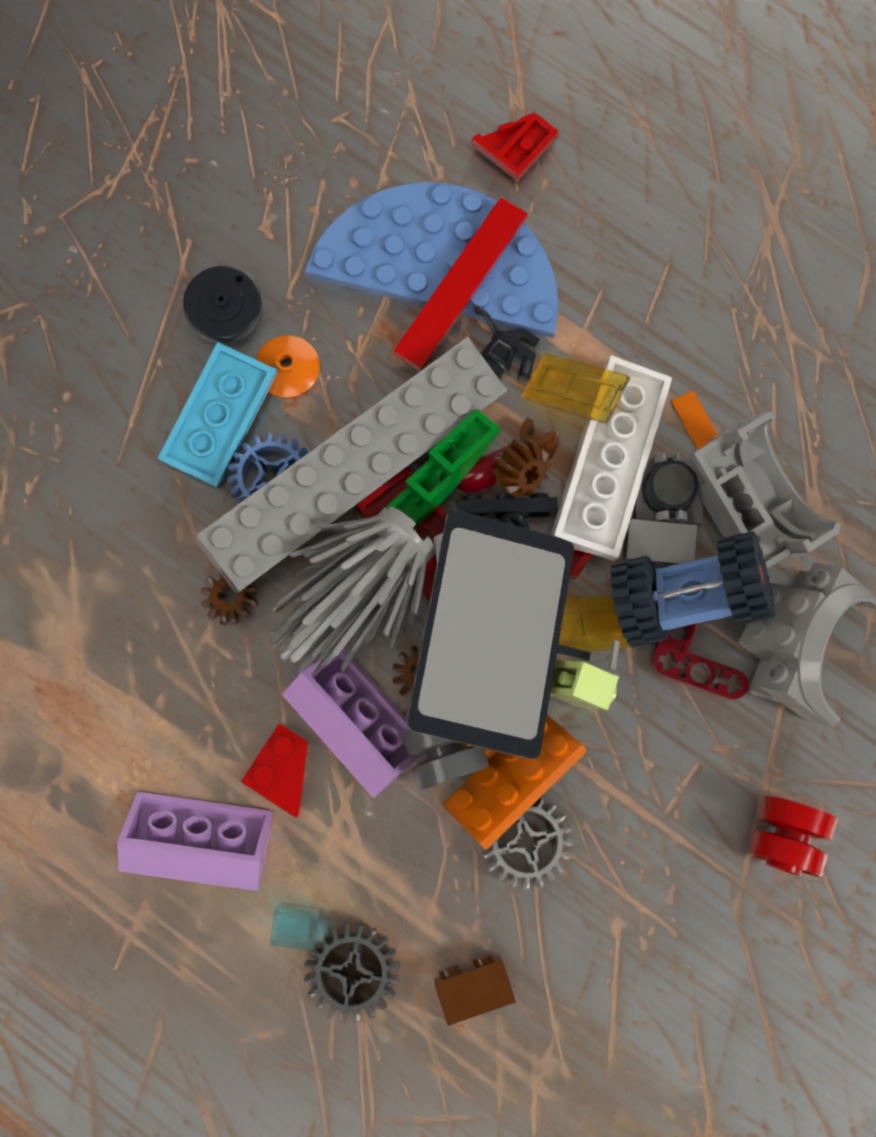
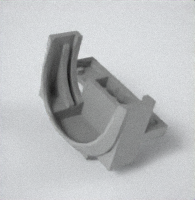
M770 411L732 424L708 439L710 442L690 453L691 458L704 478L699 483L698 495L723 538L754 531L763 551L766 569L791 553H809L840 533L839 523L825 519L817 514L800 496L782 469L768 436V423L777 419V416Z
M813 562L809 572L800 570L793 587L770 583L775 606V617L747 623L738 643L760 659L748 687L749 692L755 696L781 702L803 719L834 727L840 721V717L827 704L822 690L821 674L825 649L833 628L842 614L848 608L856 610L858 606L876 609V596L842 567Z

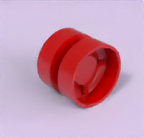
M764 795L758 818L775 827L776 830L775 833L754 831L748 854L765 860L766 865L793 875L801 876L802 873L822 878L828 854L810 845L811 839L832 841L838 818L798 802Z

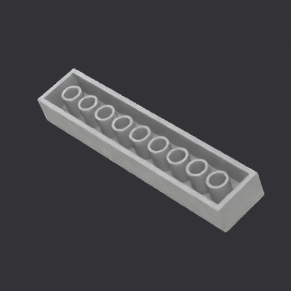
M467 337L195 536L194 540L237 594L287 557L288 554L321 531L318 528L319 526L331 524L439 443L476 408L480 411L507 392V389Z

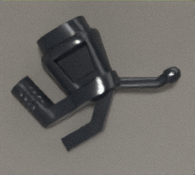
M478 305L474 307V312L484 317L493 332L492 340L480 352L484 360L501 381L503 376L509 373L514 356L522 359L517 379L529 382L536 354L520 344L515 338H520L533 347L538 344L540 339L524 328L508 331L498 330L489 313L483 307Z

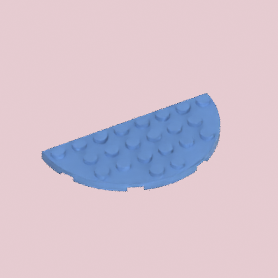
M410 183L379 191L351 206L326 229L309 257L304 271L305 277L425 306L497 201L475 190L446 183ZM524 223L461 315L486 321L482 315L474 312V307L478 305L489 313L494 324L514 329L524 328L530 333L554 338L558 317V296L553 269L539 240Z

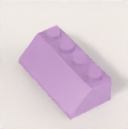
M343 648L340 654L334 657L329 664L324 665L316 676L314 669L321 661H317L302 671L282 695L374 799L423 754L407 755L400 734L408 730L406 725L407 718L354 658H352L342 673L341 666L347 658L346 649Z
M137 791L117 841L118 871L259 891L266 865L274 811Z

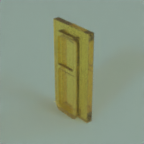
M544 353L522 398L533 403L607 424L630 377L615 371Z
M612 596L566 598L559 645L587 652L611 650L612 641L617 640L620 641L619 650L633 648L627 644V639H624L622 627L618 623V614L615 613V602Z

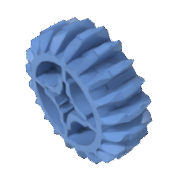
M269 432L266 435V442H261L259 436L253 438L255 443L253 447L243 442L242 447L246 453L243 455L239 452H234L233 454L234 459L239 464L232 463L228 465L229 471L234 475L227 477V483L234 486L229 490L232 498H238L236 505L268 483L264 469L269 474L273 473L275 476L277 473L278 476L308 454V449L306 447L298 449L299 443L296 439L291 440L286 445L287 438L284 434H281L276 442L272 433ZM280 455L287 459L281 458L277 462H269L263 457ZM254 464L259 474L252 482L253 486L247 490V474Z

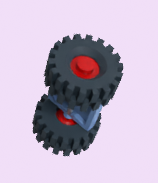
M751 531L718 539L717 556L656 569V571L653 562L647 556L612 564V569H610L612 577L610 578V585L613 591H611L615 602V613L618 614L619 618L618 623L622 627V634L624 639H627V644L631 645V647L666 641L669 629L733 615L737 625L774 618L775 606L772 598V588L770 587V578L756 533Z

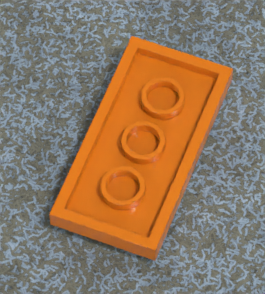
M547 715L541 753L537 758L527 759L497 752L488 760L490 767L475 772L442 805L487 850L587 750L576 738Z

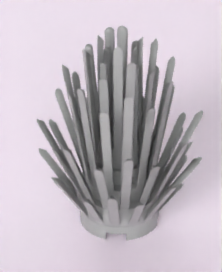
M385 507L377 516L319 526L318 528L322 531L331 529L335 532L345 529L348 531L319 539L317 544L288 554L293 558L302 554L305 557L311 558L309 562L312 564L298 571L296 577H302L321 566L323 567L288 591L287 595L277 601L276 606L272 609L273 612H279L307 591L301 596V602L268 632L275 633L287 622L292 623L283 636L273 645V647H280L290 636H293L294 639L281 652L280 658L286 660L290 656L291 662H297L303 655L308 656L299 666V673H301L321 652L319 655V661L321 662L314 669L316 676L324 665L329 664L334 657L340 654L370 614L345 651L347 658L341 666L343 673L363 641L365 640L367 645L372 641L400 587L383 629V633L387 637L390 636L393 629L387 648L391 654L413 586L414 591L408 619L411 627L414 624L418 607L420 608L426 564L436 554L435 547L427 536L422 540L413 529L416 523L394 507H390L388 510Z

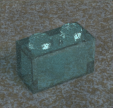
M281 903L276 906L270 945L314 950L319 942H324V937H327L329 917L323 916L324 908Z

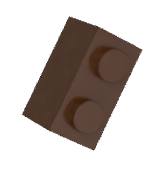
M488 953L472 959L474 965L460 970L457 964L438 971L440 977L434 979V985L448 1026L516 1003L501 956L494 958L492 953Z

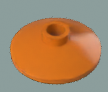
M284 335L271 339L264 344L256 357L257 361L277 370L278 374L268 393L279 398H295L305 394L314 386L319 376L320 362L315 349L306 340L297 336ZM285 358L292 360V364L288 367L280 365L281 361Z

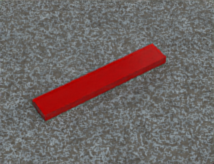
M500 197L395 347L393 355L415 369L423 370L526 221L527 212Z

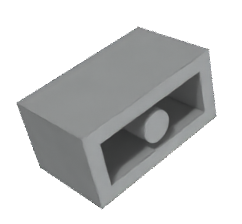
M630 519L623 542L622 561L647 556L650 557L655 568L660 569L695 561L697 525Z

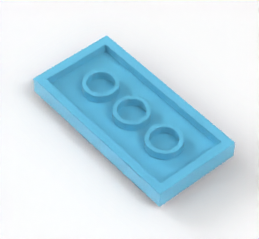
M217 342L157 459L219 489L229 471L228 465L234 461L233 454L239 451L278 374L277 370Z

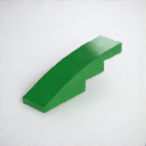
M476 408L428 452L430 459L406 480L407 488L386 506V509L394 507L406 514L416 523L413 527L415 530L445 500L480 460L501 432V428Z

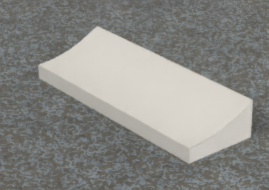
M612 355L609 357L601 370L550 535L572 542L574 550L597 555L612 561H616L619 558L672 377Z

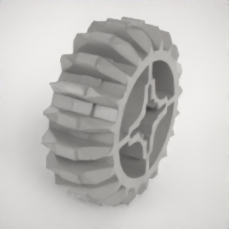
M542 796L526 812H532L541 816L547 821L551 829L539 832L530 829L523 814L514 823L516 832L511 840L498 845L497 839L490 846V850L481 852L482 858L490 856L494 858V861L487 865L489 871L496 869L498 866L501 868L496 877L498 881L504 880L507 874L511 875L509 880V887L515 888L519 878L522 879L523 890H529L530 879H534L536 887L541 889L543 888L541 876L545 875L553 883L556 881L554 874L551 872L553 868L561 873L565 872L566 868L558 863L560 857L566 860L572 859L570 853L562 852L563 845L574 846V840H563V834L571 832L572 827L563 826L560 828L558 823L566 818L565 813H560L553 817L551 814L557 805L550 803L544 810L542 808L544 797ZM522 827L528 836H543V838L535 840V845H532L533 849L530 850L531 857L524 847L515 846L509 848L510 845L517 844L518 838L522 839L520 837V834L523 833ZM554 839L552 855L540 867L538 863V849L541 844ZM520 852L524 856L530 871H518L506 864L501 855Z

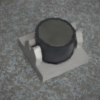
M666 453L654 456L653 459H648L634 505V519L697 526L703 524L702 500L698 495L701 473L693 459H684V455L681 453H676L673 456H667ZM644 499H646L649 506L658 513H655L652 510H650V508L645 503Z

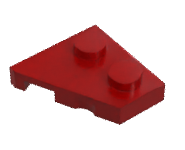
M533 112L521 117L516 122L502 124L498 126L497 131L481 136L480 133L474 135L471 145L512 178L519 181L558 138L559 131Z
M279 723L241 782L295 818H298L301 812L300 806L309 742Z

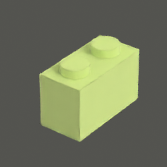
M556 661L550 696L575 707L608 710L616 697V685L619 677L585 662Z

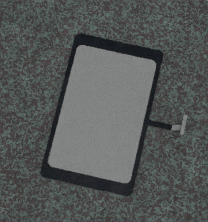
M452 510L447 514L406 721L407 728L410 731L527 759H534L541 753L557 654L588 662L609 663L608 670H616L620 641H612L611 652L593 653L559 645L574 553L572 542L460 510Z

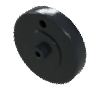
M214 266L203 270L190 281L183 297V310L190 327L199 337L215 344L217 342L231 344L246 338L254 331L262 316L263 302L256 282L246 272L232 266Z

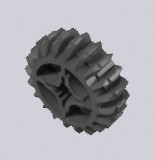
M349 922L343 924V935L339 934L335 926L329 929L332 937L331 941L321 934L318 937V941L324 948L321 950L318 947L312 946L309 950L311 955L317 957V961L306 960L304 964L306 968L315 970V973L307 974L304 977V982H316L317 985L308 991L309 997L315 996L318 993L322 995L315 1006L320 1009L328 1002L331 1005L327 1012L329 1018L333 1017L336 1008L342 1010L341 1022L347 1021L349 1011H354L356 1023L361 1022V1010L365 1009L369 1018L375 1017V1010L372 1005L375 1003L380 1009L384 1010L387 1007V1003L381 996L384 994L389 998H394L396 993L387 984H399L400 981L399 976L390 974V971L400 968V962H388V958L396 954V949L392 947L386 951L383 950L382 947L388 942V937L384 935L376 942L373 939L377 933V928L375 927L370 929L368 936L363 935L364 923L361 922L356 927V933H351ZM352 942L350 954L346 960L325 961L326 956L333 948L343 943ZM362 945L369 947L377 955L382 971L374 970V968L368 967L363 963L361 958ZM354 954H356V969L362 972L363 975L361 977L356 976L349 990L348 973L343 972L342 968L344 966L348 968L349 963L353 961ZM323 973H329L330 976H334L341 981L343 985L342 999L333 994L328 988ZM372 981L380 983L370 996L362 1000L353 1001L355 988L359 984L371 983Z

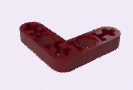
M697 623L685 626L686 636L681 640H676L669 634L666 641L656 642L651 657V667L654 673L661 678L728 701L737 700L748 691L749 682L743 672L688 652ZM670 654L672 655L671 661L679 665L684 663V659H687L688 663L683 669V677L678 676L681 671L679 668L670 667L667 671L663 670V663L659 661V657L663 658ZM701 664L707 669L708 678L704 683H697L691 678L690 671L693 665ZM716 670L720 671L717 677L719 679L729 680L732 676L735 677V684L740 686L739 690H734L730 694L728 693V686L719 682L715 684V689L711 688L710 686L716 678Z

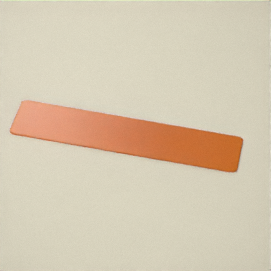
M690 391L671 401L697 449L710 442L708 439L717 434L694 391Z

